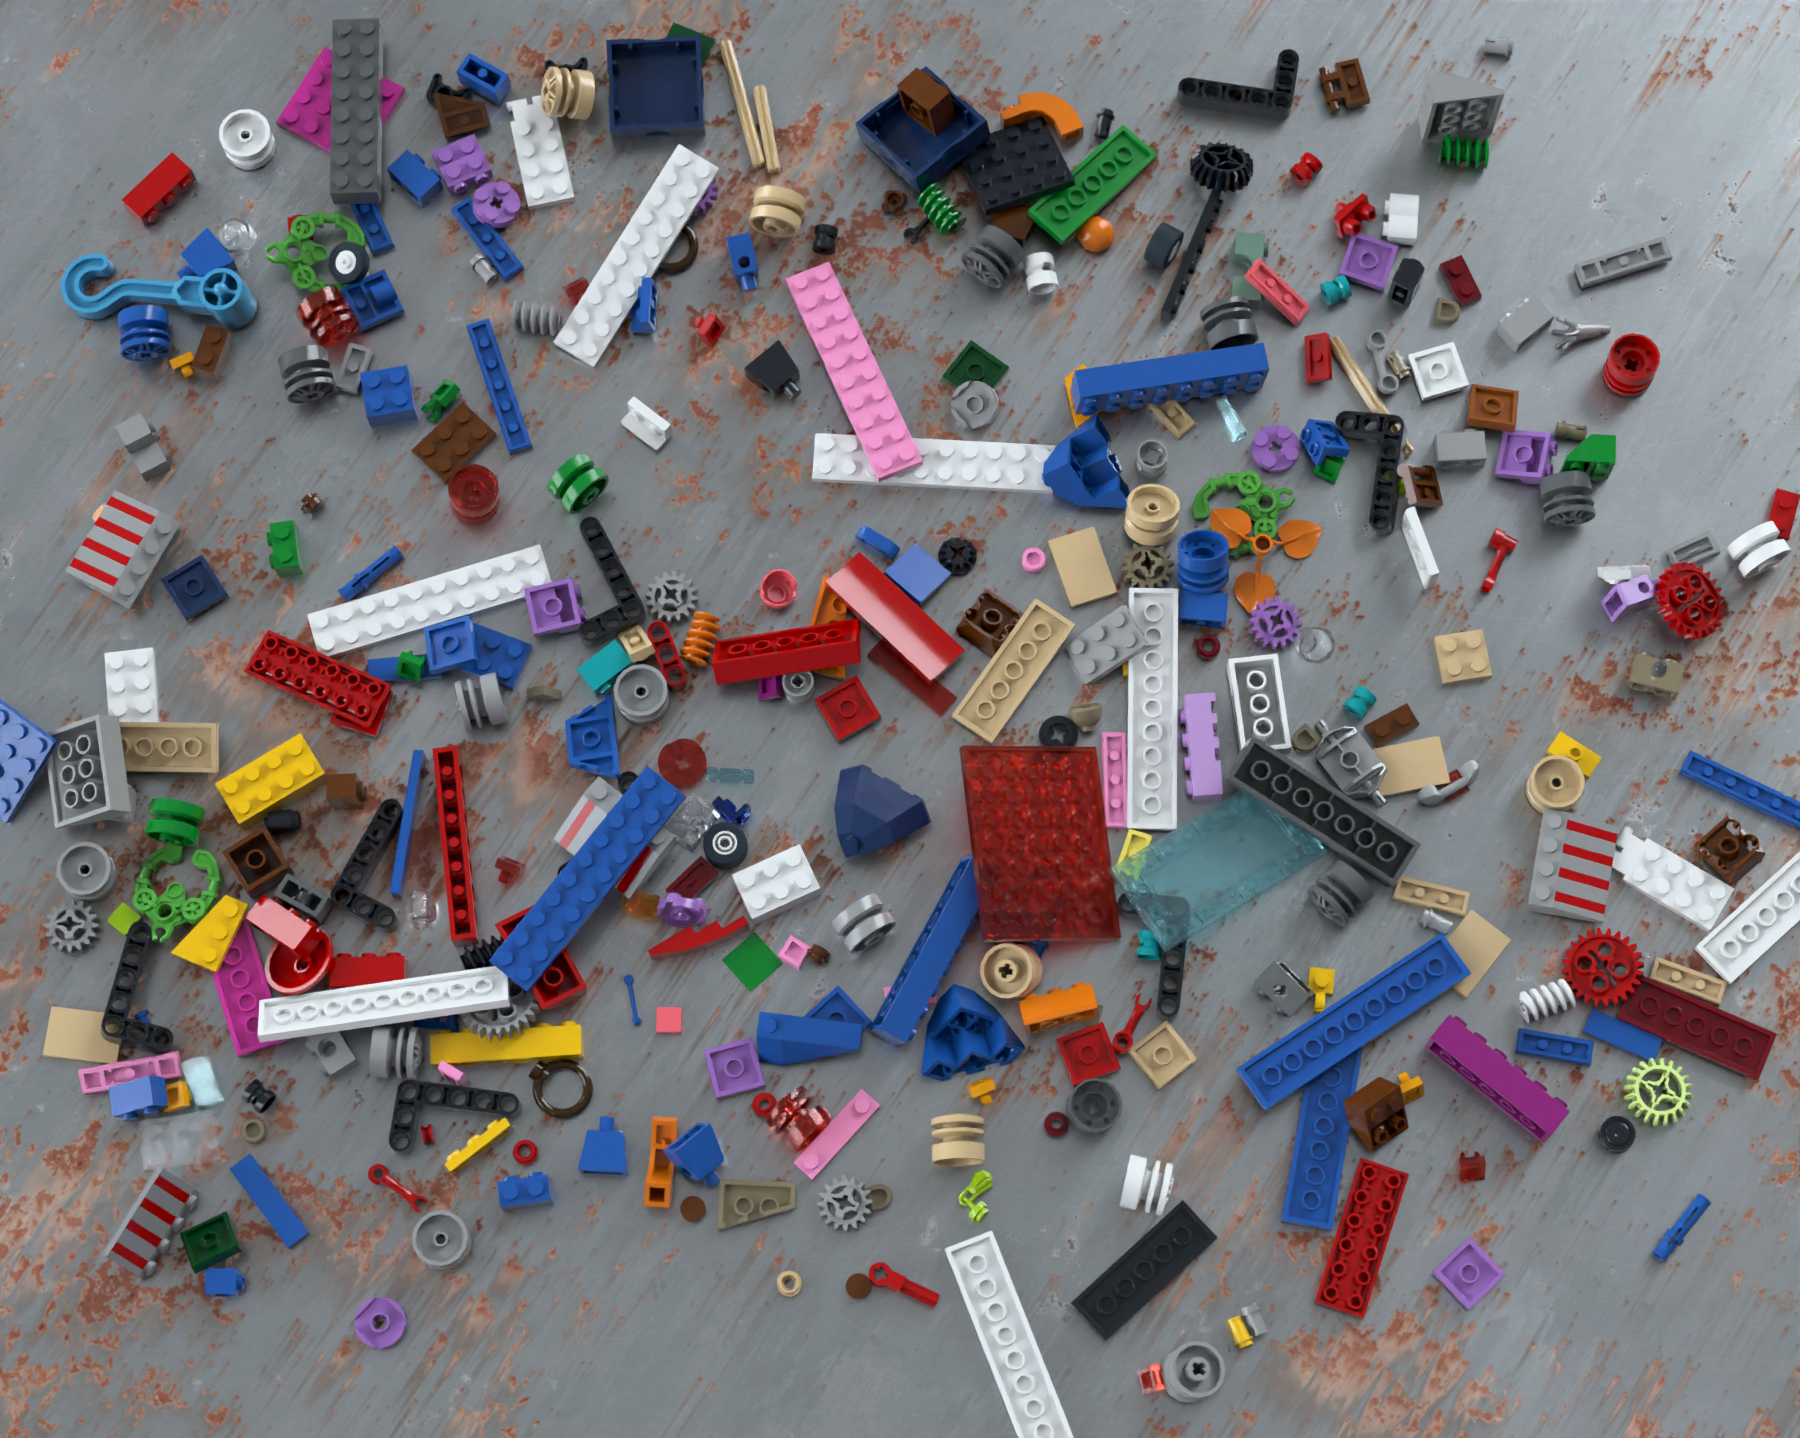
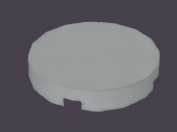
M968 381L958 386L951 399V412L956 421L972 429L983 428L990 424L996 417L999 408L998 397L994 389L980 381Z

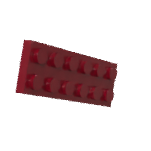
M1648 977L1636 978L1641 982V987L1633 986L1635 995L1626 994L1628 1002L1623 1001L1617 1019L1756 1081L1759 1079L1777 1033Z

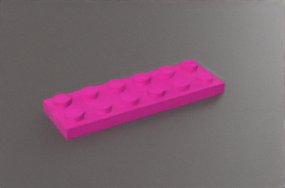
M244 918L218 974L212 972L233 1044L239 1058L287 1042L286 1039L261 1043L259 1041V1000L271 999L273 995L265 976L264 966L250 922Z

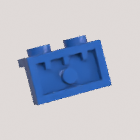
M643 277L642 286L638 287L639 299L632 309L631 330L633 333H654L656 328L658 287L652 277Z
M1308 419L1301 431L1300 440L1315 465L1321 466L1326 455L1330 457L1348 456L1350 448L1334 422Z

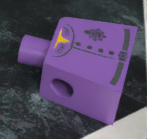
M1642 575L1616 584L1601 601L1611 622H1616L1648 607L1657 597L1654 595V592L1660 589L1655 583L1660 580L1650 581L1647 575Z

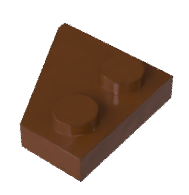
M433 93L445 138L491 126L484 102Z

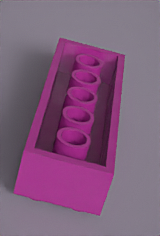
M1449 1014L1430 1037L1425 1047L1545 1143L1570 1113L1566 1109L1567 1104L1558 1097L1553 1098L1546 1092L1547 1088L1540 1082L1530 1080L1526 1076L1527 1072L1517 1064L1513 1066L1506 1060L1507 1056L1497 1048L1493 1050L1486 1044L1487 1040L1477 1032L1473 1034L1466 1028L1467 1024L1457 1016L1453 1018Z

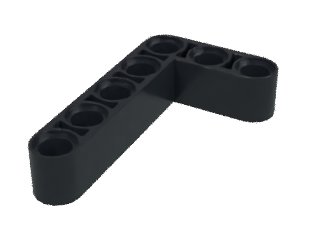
M1285 49L1279 54L1273 90L1189 77L1179 82L1177 100L1186 107L1283 121L1291 113L1299 56L1292 49ZM1288 61L1291 62L1293 65L1286 66L1283 64V62ZM1285 82V83L1289 84V86H1288V87H1282V86L1279 85V84ZM1191 90L1193 93L1185 94L1183 91ZM1213 93L1216 97L1209 98L1206 94ZM1230 97H1237V98H1239L1240 100H1239V101H1231L1229 98H1230ZM1259 100L1263 104L1256 105L1253 103V101ZM1284 104L1286 108L1281 109L1278 108L1276 105Z
M1343 411L1336 416L1335 425L1344 437L1380 441L1369 523L1377 534L1388 535L1395 526L1401 477L1397 473V467L1400 463H1404L1408 428L1403 419L1397 415ZM1353 420V425L1350 428H1343L1345 421ZM1377 422V426L1374 430H1366V427L1369 423ZM1394 424L1401 425V428L1398 432H1390V428ZM1390 448H1397V453L1395 455H1386L1387 451ZM1394 471L1391 479H1383L1385 472ZM1382 495H1391L1387 503H1380ZM1380 518H1387V523L1384 526H1376Z
M586 517L580 523L583 541L617 606L584 621L580 625L579 635L582 643L588 648H594L618 637L617 634L631 627L643 624L646 619L644 605L600 521L595 517ZM590 527L597 528L594 534L585 533ZM601 547L608 549L607 553L603 555L597 554L596 551ZM610 568L619 569L615 575L607 574ZM622 588L630 590L625 596L617 594ZM631 609L640 610L637 616L628 615ZM612 619L619 621L615 627H608L606 625ZM589 630L597 632L593 638L585 637V633Z
M392 798L386 799L381 803L330 893L331 900L336 908L383 933H392L398 928L399 919L396 913L390 907L362 892L401 826L403 808L396 799ZM390 808H397L398 812L395 816H386ZM377 830H386V833L383 837H374V834ZM365 851H374L370 859H362ZM353 872H361L359 880H350V875ZM349 893L347 901L338 902L337 899L340 894ZM363 904H370L371 908L367 913H359V908ZM391 915L392 921L389 924H380L383 916Z
M1125 892L1121 894L1117 902V912L1122 918L1165 923L1156 1014L1162 1021L1167 1020L1170 1022L1177 1017L1180 1008L1190 912L1189 904L1180 897ZM1124 901H1131L1134 903L1135 908L1128 911L1121 904ZM1154 903L1159 906L1160 910L1157 913H1150L1146 906ZM1179 906L1183 908L1185 913L1181 916H1175L1171 909ZM1173 930L1179 931L1182 938L1172 940L1169 937V932ZM1172 954L1176 955L1180 962L1176 965L1169 964L1166 957ZM1173 979L1176 981L1177 987L1168 989L1165 987L1164 981ZM1165 1003H1170L1174 1006L1175 1011L1171 1014L1164 1013L1161 1006Z
M137 921L130 926L102 1020L101 1034L106 1041L154 1054L168 1053L173 1047L174 1038L170 1029L128 1018L150 945L152 931L148 923ZM136 931H143L147 936L144 939H136L133 934ZM129 954H136L140 957V960L131 963L126 957ZM123 977H129L133 980V983L130 986H123L119 981ZM121 1000L126 1003V1007L118 1010L113 1007V1003ZM116 1024L120 1029L116 1033H109L106 1030V1026ZM135 1030H140L144 1033V1037L136 1040L130 1034ZM164 1036L168 1039L169 1043L160 1046L155 1042V1039Z
M405 1080L399 1084L396 1093L389 1145L396 1154L406 1156L413 1151L421 1108L514 1119L520 1115L522 1105L518 1097L509 1092ZM408 1088H416L414 1097L410 1099L404 1098V1093ZM440 1091L441 1097L438 1101H429L431 1092ZM458 1094L466 1095V1100L461 1105H455L453 1101ZM483 1097L491 1099L490 1105L486 1108L478 1107L479 1100ZM509 1100L515 1101L516 1106L512 1111L507 1112L503 1110L505 1102ZM403 1113H412V1118L408 1123H400V1117ZM400 1137L408 1138V1143L403 1148L396 1147V1141Z

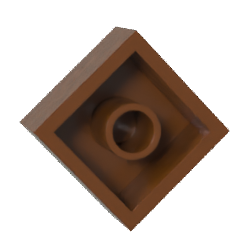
M916 67L897 85L904 113L935 137H938L956 120L955 106L951 100L950 90L945 85H939L935 82L928 72L924 73Z
M265 826L222 851L251 899L281 882L287 873L290 875L294 874Z

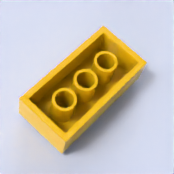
M299 733L218 781L215 785L243 831H246L264 820L265 817H268V812L279 811L325 784L326 774L305 739Z

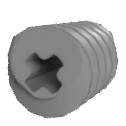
M515 300L511 317L513 329L518 331L522 325L523 332H528L531 327L533 333H538L540 329L542 335H546L550 329L551 336H556L562 325L564 309L561 307L559 312L555 313L554 306H551L549 312H546L544 304H542L540 310H537L536 303H533L531 308L527 309L525 301L519 308L517 300Z

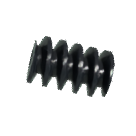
M491 935L490 944L485 939H481L480 948L475 942L472 943V951H469L464 946L463 955H460L465 970L482 968V965L484 967H491L490 958L504 942L501 935L500 940Z

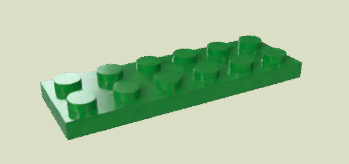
M1122 125L1071 171L1075 186L1042 197L1028 210L1027 215L1058 243L1063 245L1153 163L1158 154L1126 126Z

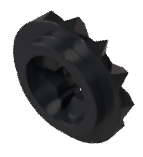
M951 537L941 545L938 559L939 563L952 574H963L970 571L975 565L977 552L971 541H967L963 537ZM952 550L956 552L963 550L962 557L964 559L957 557L952 560L954 554Z
M1052 716L1046 719L1040 727V743L1048 752L1056 753L1057 755L1065 752L1068 753L1078 740L1077 727L1072 720L1065 716ZM1053 727H1055V729L1058 730L1059 733L1065 732V734L1063 735V743L1058 739H1052V737L1054 736Z

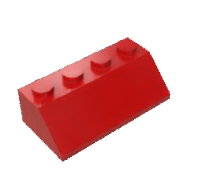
M533 905L495 924L503 941L507 939ZM565 948L531 991L542 1011L564 1007L585 996L587 986Z

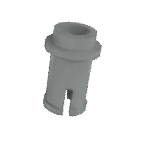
M1486 38L1484 53L1505 54V57H1507V55H1512L1514 41H1509L1510 38H1507V40Z
M476 254L469 261L471 264L470 268L476 270L487 284L497 279L499 274L488 264L484 255Z
M1425 909L1419 920L1423 927H1431L1444 933V935L1448 934L1453 923L1452 920L1434 913L1433 909H1430V911Z
M1256 1303L1242 1308L1243 1314H1241L1242 1317L1245 1316L1253 1338L1268 1332L1259 1312L1261 1308H1257Z

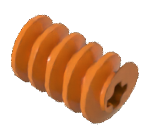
M697 611L693 616L695 620L691 621L690 624L692 629L687 631L689 638L684 639L683 644L685 647L680 649V658L690 664L707 667L708 663L702 660V658H710L711 656L706 651V648H714V645L709 640H717L718 637L712 632L721 630L716 625V622H720V619L711 614Z

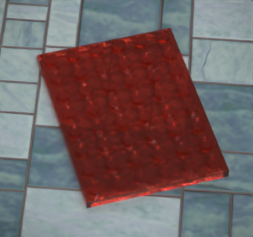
M963 745L960 747V760L983 942L1104 941L1120 939L1121 932L1096 747Z

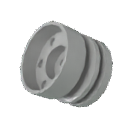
M496 672L481 675L479 688H475L470 678L467 679V691H464L461 681L455 682V703L459 718L465 725L467 732L473 731L472 719H476L479 729L483 728L484 716H488L492 726L508 722Z
M393 1025L374 1026L370 1047L371 1076L389 1078L393 1067H396L399 1079H403L405 1072H407V1078L415 1080L423 1054L420 1028L412 1026L410 1033H408V1027L402 1026L398 1037H396Z

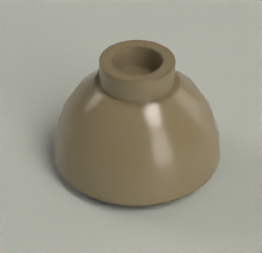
M1099 703L1082 704L1071 707L1069 715L1072 721L1081 727L1082 732L1092 731L1096 729L1095 725L1100 720L1103 709Z

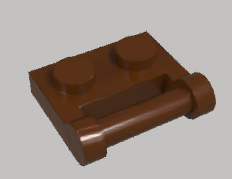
M1400 463L1398 465L1397 473L1400 477H1403L1405 497L1410 506L1437 508L1443 505L1436 471L1433 466L1424 465L1417 467L1409 463ZM1415 476H1419V477H1421L1422 479H1425V481H1424V480H1416V479H1415Z

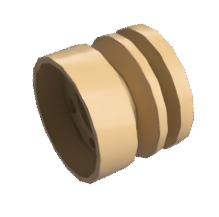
M549 67L543 79L541 105L545 116L556 115V117H564L566 114L570 119L587 120L591 114L595 97V80L592 72L574 69L570 73L567 68Z
M956 1113L931 1119V1127L938 1129L932 1131V1138L943 1140L941 1143L932 1145V1164L939 1166H971L984 1163V1144L973 1141V1139L984 1136V1130L977 1129L984 1126V1118Z

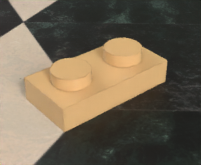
M639 624L617 634L620 643L633 663L645 660L649 655L655 653L652 643Z

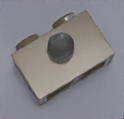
M1637 653L1632 661L1626 687L1642 692L1655 693L1654 695L1674 700L1679 693L1685 666L1680 665L1674 659L1661 660L1655 658L1650 653Z

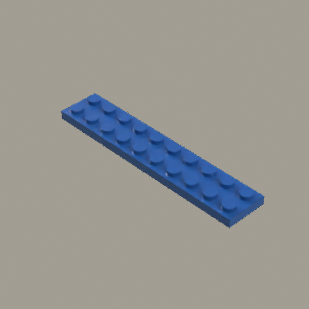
M646 766L498 948L489 962L529 993L687 797L649 766Z
M1440 933L1239 1066L1236 1071L1266 1112L1470 976L1471 972L1445 936Z

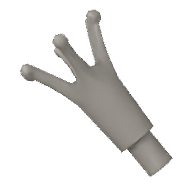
M1556 317V321L1568 325L1569 328L1563 330L1554 329L1552 332L1553 334L1566 333V337L1569 338L1556 344V348L1562 346V349L1566 350L1568 346L1579 340L1598 337L1600 334H1609L1611 328L1609 324L1573 323L1567 321L1566 318L1560 319V317Z

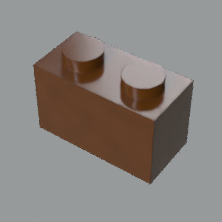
M210 324L206 325L191 365L196 377L219 383L234 343L230 330Z
M356 773L326 774V799L334 811L363 810V802H367L368 792L367 787H364L363 781H360Z

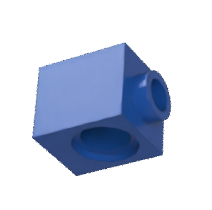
M206 1269L205 1294L207 1296L240 1297V1290H244L245 1278L239 1269Z

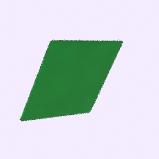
M755 932L722 959L749 991H752L783 964Z

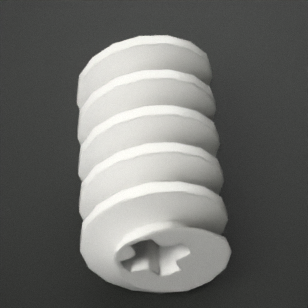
M1559 979L1557 985L1554 982H1549L1547 988L1544 985H1540L1538 991L1535 988H1531L1529 995L1525 991H1522L1519 995L1520 1009L1527 1023L1530 1022L1529 1015H1532L1536 1021L1539 1020V1012L1548 1017V1009L1550 1008L1554 1014H1557L1559 1005L1564 1011H1567L1568 1002H1570L1573 1008L1576 1007L1573 992L1564 979Z

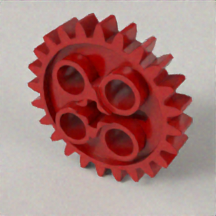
M1687 561L1678 562L1664 569V573L1658 576L1661 581L1655 583L1660 590L1654 592V595L1660 598L1655 604L1660 605L1662 608L1658 611V614L1665 615L1663 623L1669 621V630L1676 628L1677 636L1684 634L1685 639L1692 637L1693 640L1705 638L1716 632L1715 628L1721 626L1719 620L1724 618L1720 611L1726 609L1725 606L1720 604V601L1725 598L1718 595L1722 588L1715 587L1717 579L1710 580L1711 572L1703 573V566L1701 565L1696 568L1695 562L1690 564ZM1702 590V593L1698 597L1692 599L1694 597L1693 595L1699 593ZM1688 602L1685 607L1681 608V609L1678 611V608H1679L1682 604Z
M1597 928L1596 935L1587 930V938L1579 934L1578 939L1580 943L1577 944L1571 941L1570 944L1573 951L1565 950V955L1569 959H1562V964L1567 966V968L1562 969V975L1568 976L1564 980L1568 985L1572 984L1570 986L1572 992L1577 991L1576 1000L1578 1001L1585 997L1584 1003L1586 1006L1591 1001H1594L1595 1009L1599 1007L1600 1003H1604L1605 1008L1608 1009L1609 1002H1613L1618 1007V999L1620 998L1628 1002L1626 994L1635 995L1633 986L1641 987V982L1636 978L1644 977V973L1638 970L1644 968V962L1637 961L1642 958L1641 952L1633 953L1637 949V944L1628 945L1630 942L1629 936L1621 940V932L1618 931L1613 936L1610 928L1607 929L1606 934H1602L1601 929ZM1604 947H1609L1613 950L1608 956L1601 955L1599 951ZM1589 951L1594 952L1603 967L1607 966L1608 974L1617 983L1616 986L1611 984L1602 969L1599 970L1596 960L1589 954ZM1583 961H1588L1592 964L1587 970H1582L1578 967ZM1617 967H1625L1627 973L1618 976L1614 973V970ZM1597 981H1604L1607 984L1602 990L1595 989L1593 985Z

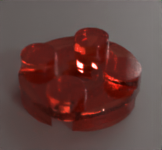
M681 738L670 744L668 743L662 748L658 756V767L661 777L674 787L693 788L703 779L707 770V760L704 751L698 743L690 739ZM686 758L689 766L679 769L676 761Z

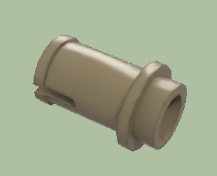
M1394 350L1389 353L1390 355H1386V359L1399 382H1403L1412 376L1410 373L1412 371L1411 367H1407L1400 354V350Z
M1563 420L1562 422H1557L1555 436H1558L1559 439L1565 437L1584 441L1587 431H1585L1587 426L1568 424Z

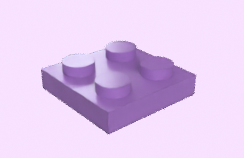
M1360 233L1352 236L1338 276L1344 275L1349 281L1383 291L1398 246Z
M753 1037L704 1050L716 1099L765 1087Z
M1470 1237L1432 1272L1468 1310L1506 1275Z

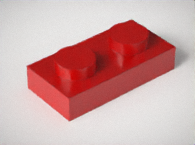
M1324 332L1304 336L1306 381L1309 384L1332 380L1330 334Z
M1779 488L1775 491L1767 522L1773 521L1780 531L1777 539H1784L1787 542L1796 515L1800 494Z

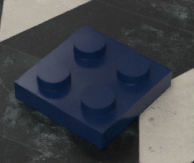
M203 555L198 556L161 579L186 621L228 596Z

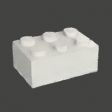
M800 844L732 874L733 882L753 925L821 895L820 886Z

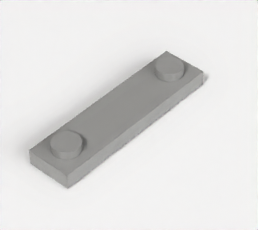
M1661 237L1574 265V270L1581 287L1585 288L1671 261L1673 257L1665 237Z

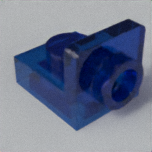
M718 796L712 802L713 810L726 822L743 825L751 816L749 814L751 806L747 802L737 812L735 811L737 809L736 806L727 798L723 800Z

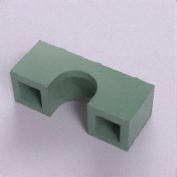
M1236 232L1233 263L1244 264L1250 269L1256 260L1260 258L1263 261V257H1268L1269 243H1264L1265 234ZM1233 276L1231 297H1245L1248 299L1249 309H1259L1260 302L1265 301V297L1244 277Z

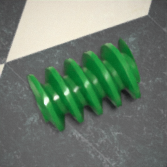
M1446 134L1441 144L1439 163L1442 162L1444 157H1446L1448 164H1451L1453 158H1456L1457 165H1460L1462 160L1465 159L1467 167L1470 166L1473 160L1475 161L1476 168H1479L1481 162H1484L1485 169H1487L1490 153L1489 141L1484 139L1480 145L1479 138L1475 137L1471 144L1469 136H1466L1463 142H1461L1460 135H1456L1452 141L1451 135Z
M936 182L921 193L917 204L923 207V212L928 215L930 221L934 222V226L939 229L940 234L948 236L958 231L965 224L966 218L959 220L962 215L960 210L953 213L957 205L954 203L949 206L947 205L951 198L949 196L942 198L946 191L944 189L936 191L940 187L939 182Z

